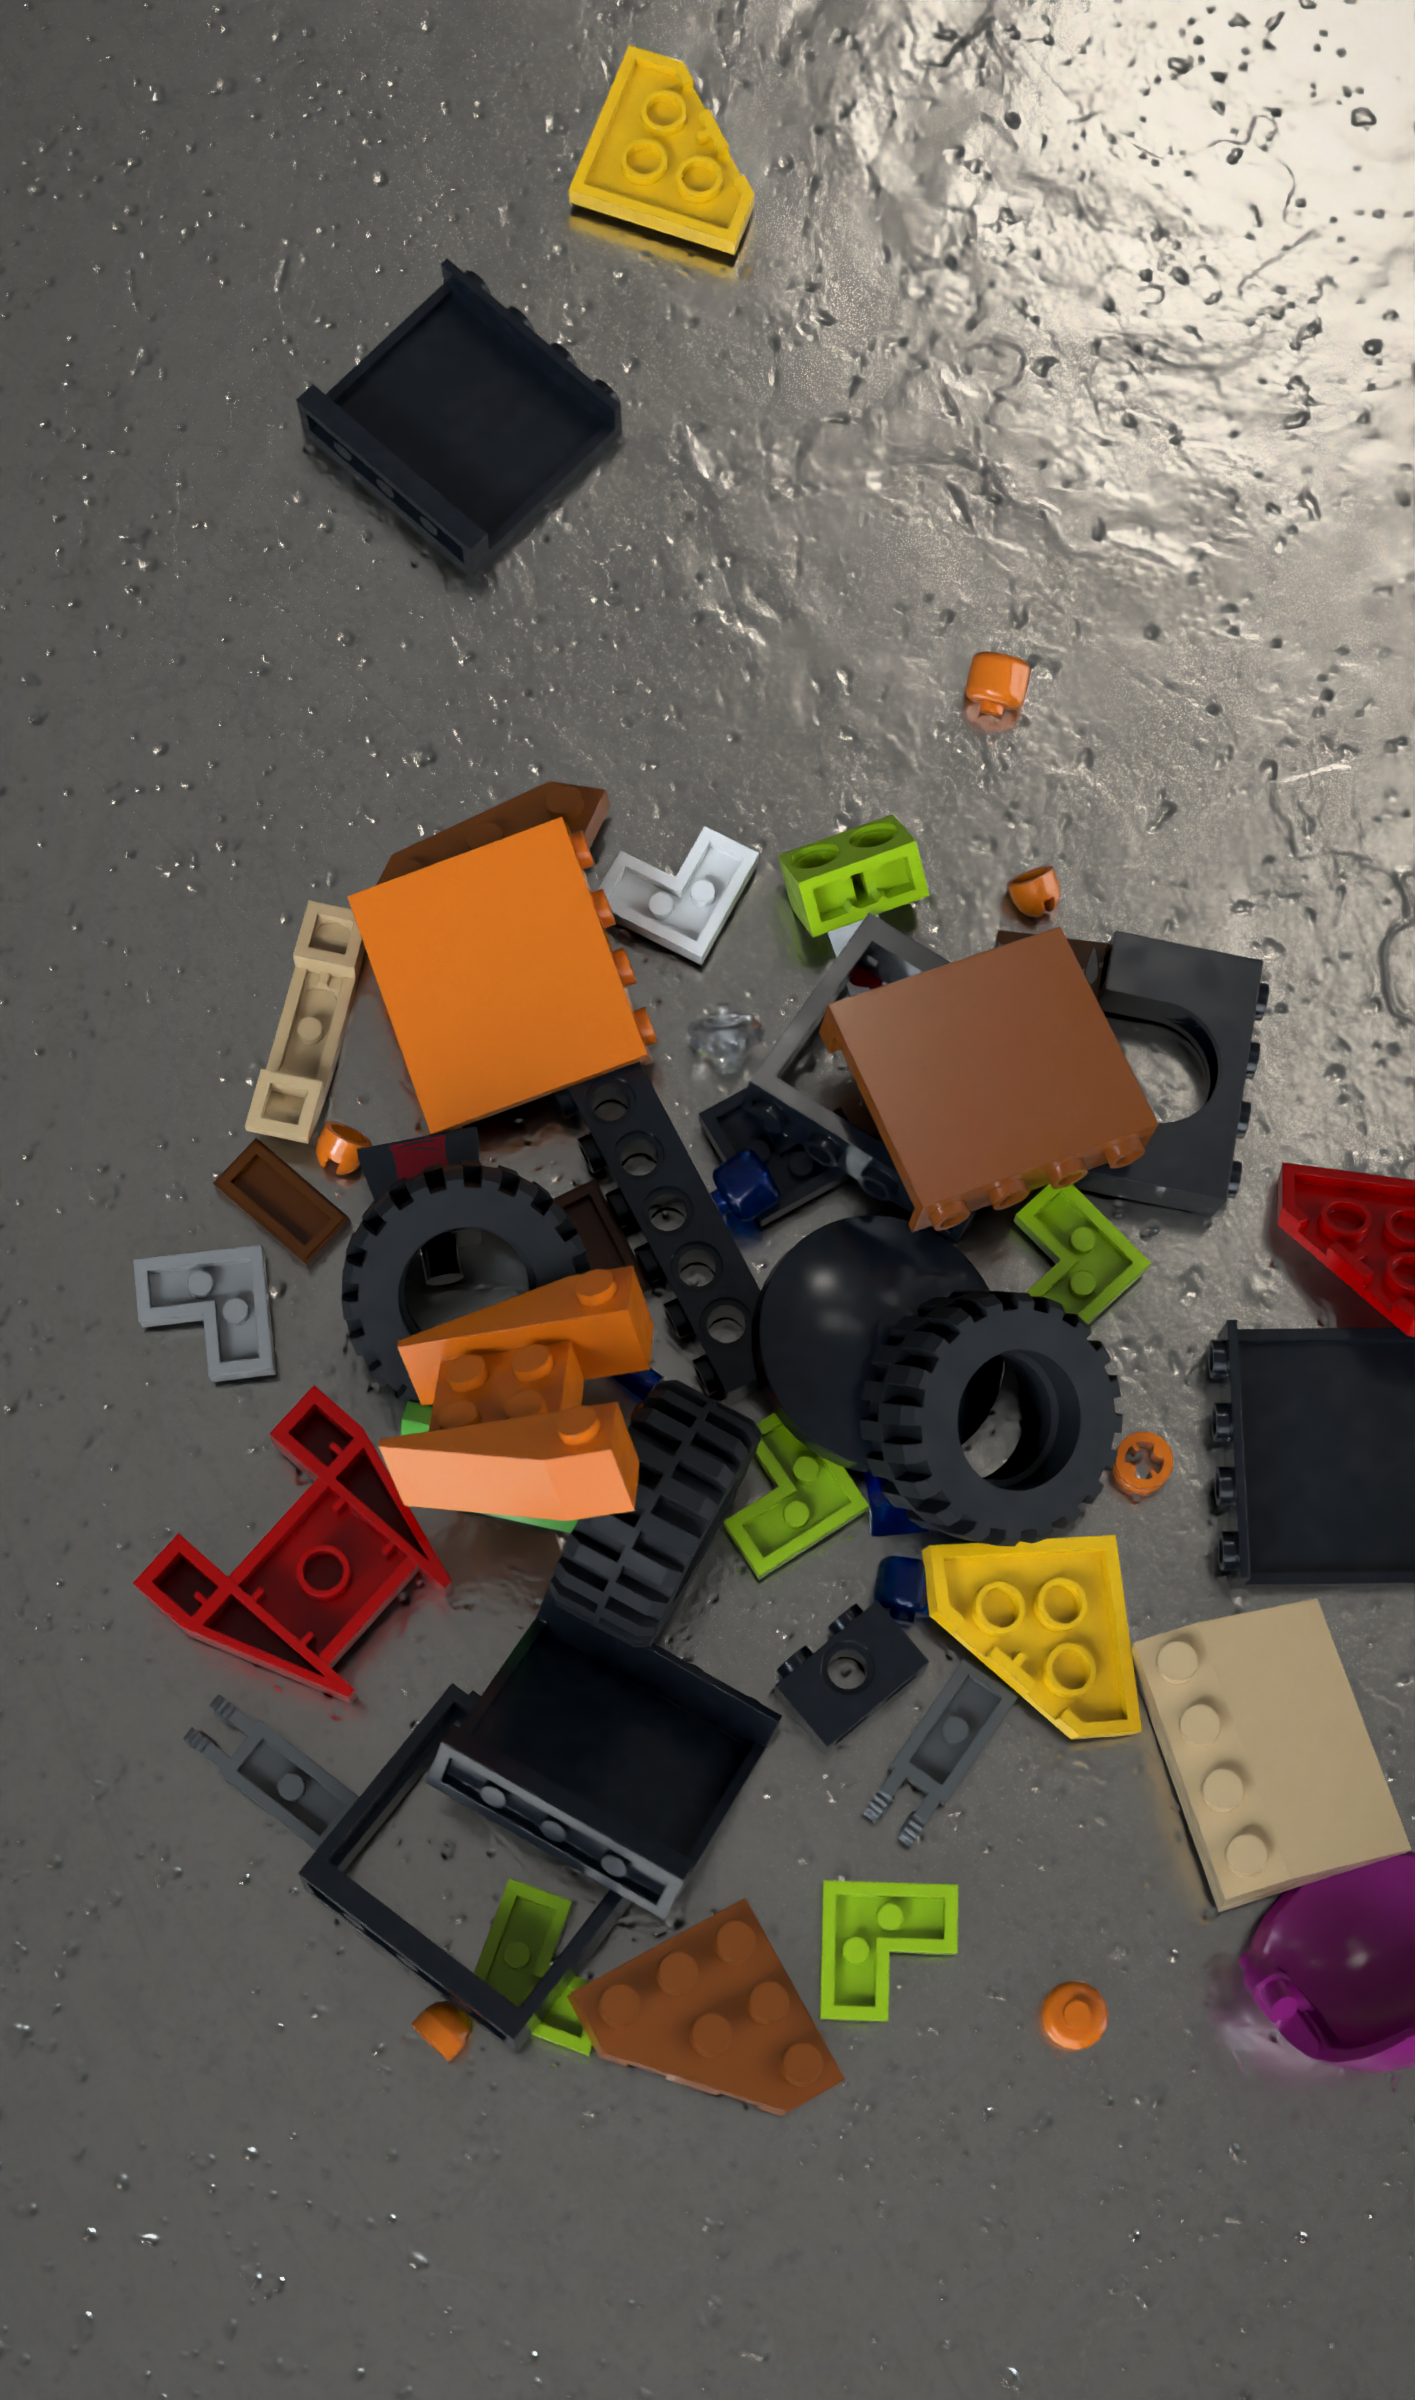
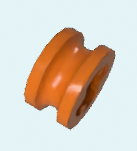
M1139 1431L1128 1435L1119 1444L1112 1472L1116 1481L1123 1489L1133 1494L1146 1495L1157 1491L1169 1478L1173 1469V1453L1169 1444L1161 1436L1152 1432ZM1139 1448L1151 1450L1150 1461L1160 1464L1159 1473L1157 1474L1151 1469L1146 1476L1147 1479L1136 1477L1135 1465L1125 1462L1126 1453L1128 1452L1134 1457Z

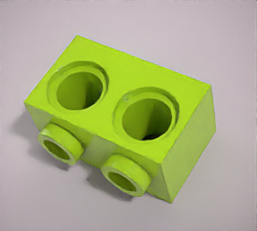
M894 814L777 855L792 910L812 937L864 920L869 912L873 915H878L930 896L917 842Z

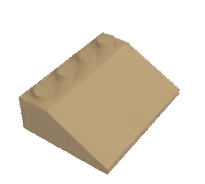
M1317 1598L1201 1621L1133 1643L1131 1653L1135 1677L1219 1912L1411 1851V1846Z

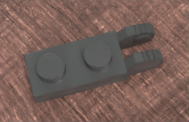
M964 1657L891 1763L889 1768L893 1771L863 1814L876 1823L879 1817L885 1816L894 1803L895 1794L905 1780L927 1794L918 1809L910 1813L900 1828L901 1834L898 1839L910 1847L938 1805L945 1806L1020 1695L970 1659Z
M218 1694L209 1705L214 1710V1715L228 1726H235L247 1737L231 1757L218 1748L217 1742L202 1730L197 1731L191 1727L183 1737V1740L221 1769L218 1772L219 1775L317 1850L358 1800L359 1796L263 1721L254 1722Z

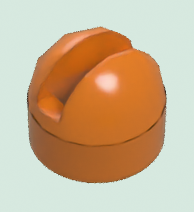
M1042 866L1018 875L1006 884L1015 906L1020 912L1029 917H1041L1044 915L1045 910L1051 912L1058 906L1061 897L1060 884L1053 866Z
M327 1121L317 1140L316 1155L323 1168H326L329 1161L332 1160L339 1164L336 1171L337 1175L350 1174L360 1167L357 1149L371 1147L372 1143L368 1137L350 1126L339 1122Z
M449 2001L433 2003L425 2008L411 2023V2026L448 2062L464 2047L470 2034V2022L467 2015Z

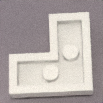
M704 826L676 877L620 850L598 890L603 888L617 924L702 965L757 867L759 853Z

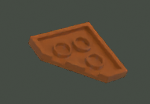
M548 781L392 854L376 885L559 817H563L571 833L579 830L583 831L590 849L610 808L606 789Z
M746 1898L574 1990L567 1996L599 2058L623 2066L629 2064L664 2075L667 2080L710 2094H723L756 2105L755 2108L779 2116H783L845 2080Z

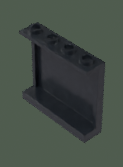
M446 259L441 263L443 284L329 392L324 394L312 384L296 399L304 431L474 577L622 434L621 402L615 391L607 383L600 379H596L593 382L581 372L574 358L563 346L555 342L549 345L536 334L529 319L519 309L513 306L506 308L492 297L490 289L476 273L471 270L463 272L449 259Z
M1227 1320L1218 1334V1339L1210 1340L1208 1364L1210 1377L1220 1378L1221 1403H1213L1211 1423L1214 1442H1223L1225 1467H1216L1215 1498L1217 1506H1227L1228 1531L1219 1532L1218 1560L1221 1571H1230L1231 1589L1415 1587V1337L1407 1336L1399 1328L1237 1329V1320Z
M548 1588L536 1618L460 1727L453 1724L441 1741L425 1783L665 1920L762 1758L782 1715L764 1706L755 1698L741 1693L704 1672L698 1666L686 1662L654 1643L650 1647L634 1648L559 1608L548 1592Z

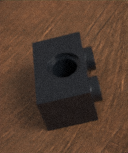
M878 1600L865 1611L857 1603L848 1608L828 1626L827 1630L833 1636L828 1642L814 1653L807 1645L802 1647L776 1670L782 1677V1680L775 1685L774 1695L824 1755L922 1674L929 1663V1660ZM840 1657L854 1658L863 1666L865 1680L861 1685L853 1689L840 1688L830 1679L828 1666Z

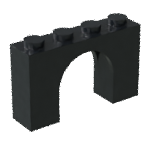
M1120 931L1114 932L1105 949L1097 997L1102 1011L1163 1023L1182 1033L1196 1047L1204 1062L1207 1073V1094L1203 1107L1193 1115L1174 1122L1158 1123L1159 1125L1145 1148L1146 1152L1141 1158L1120 1168L1113 1169L1107 1163L1090 1169L1085 1177L1073 1184L1077 1189L1214 1216L1227 1198H1235L1242 1173V1163L1233 1160L1236 1138L1243 1139L1245 1137L1251 1114V1102L1242 1100L1245 1079H1253L1260 1055V1043L1251 1041L1254 1020H1262L1269 996V984L1260 983L1263 967L1262 960Z

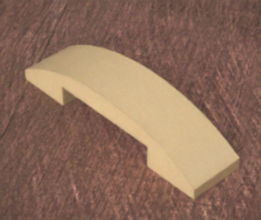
M308 900L293 953L294 972L267 1067L260 1070L245 1123L246 1131L309 1143L325 1103L337 1065L364 955L365 946L352 909Z

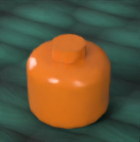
M989 651L976 653L971 662L965 690L966 696L971 701L980 704L979 712L991 716L1002 717L1004 709H1019L1025 700L1031 673L1030 665L1023 659L1008 654Z
M1074 1980L1060 1983L1048 1991L1040 2003L1038 2015L1041 2031L1049 2042L1060 2049L1071 2051L1088 2048L1100 2040L1107 2029L1109 2018L1106 2001L1100 1992L1086 1982Z

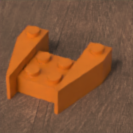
M633 1266L609 1270L595 1269L584 1274L568 1276L398 1341L397 1348L421 1405L433 1404L428 1432L379 1440L378 1447L404 1506L561 1521L635 1511L640 1462L618 1402L581 1406L585 1380L650 1369L654 1324Z

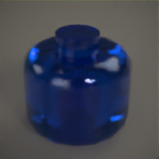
M746 1148L717 1165L712 1172V1178L717 1189L710 1192V1195L722 1214L731 1210L739 1220L750 1221L776 1205L781 1199V1191L761 1157L753 1149Z
M887 1556L878 1565L873 1602L878 1600L898 1624L914 1625L915 1617H930L925 1566L923 1560L904 1556Z

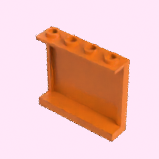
M563 817L347 896L431 1135L463 1129L462 1126L639 1061L644 1066L653 1063L648 1046L658 1043L652 1021L646 1007L634 1010L626 988L637 983L625 948L613 951L605 929L616 924L611 907L603 888L592 892L584 869L595 866L583 831L579 830L571 833Z

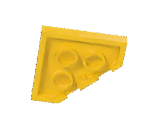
M629 45L570 185L569 203L735 255L754 208L755 193L745 175L741 176L729 154V145L709 108L705 109L694 89V80L684 62Z
M1116 1535L1049 1538L1033 1544L1019 1541L1016 1546H994L984 1543L930 1545L922 1550L929 1616L1072 1740L1126 1736L1142 1732Z

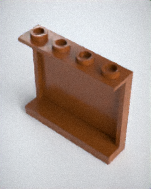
M1061 926L829 1003L819 1030V1034L829 1054L839 1050L842 1051L915 1209L908 1223L911 1232L932 1225L936 1231L946 1230L965 1221L970 1216L971 1211L991 1204L995 1210L1011 1207L1024 1200L1029 1195V1191L1047 1184H1051L1053 1189L1070 1186L1085 1177L1088 1170L1107 1163L1113 1169L1131 1164L1145 1154V1148L1159 1125Z

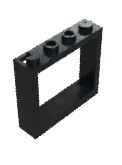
M869 912L750 1079L742 1108L765 1121L764 1129L773 1133L782 1132L803 1145L807 1154L816 1162L827 1167L836 1166L856 1178L862 1189L872 1197L881 1201L891 1200L913 1214L915 1208L885 1144L780 1079L824 1017L827 1005L837 999L858 967L863 968L889 984L951 963ZM979 1209L971 1211L970 1216L962 1223L940 1232L958 1242Z
M452 1683L298 1874L304 1890L517 2053L632 1901L610 1889L518 2008L343 1873L435 1759L441 1741L453 1724L460 1727L481 1697L473 1690L468 1695Z

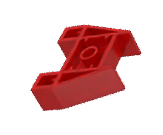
M313 1385L269 1435L274 1447L313 1480L314 1483L229 1576L225 1575L178 1533L138 1576L133 1584L142 1595L188 1636L352 1704L358 1698V1695L351 1685L332 1670L335 1664L417 1573L446 1598L453 1589L449 1575L409 1506L403 1505L390 1473L364 1428Z

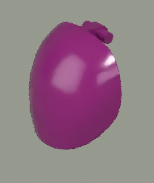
M1407 1852L1285 1891L1263 1916L1251 1939L1250 1949L1241 1955L1239 1965L1245 1973L1243 1983L1246 1989L1280 2034L1304 2055L1329 2066L1370 2073L1393 2072L1415 2067V1852Z

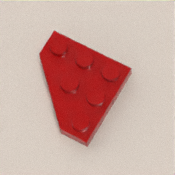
M1282 1162L1278 1177L1277 1225L1407 1336L1415 1337V1180Z

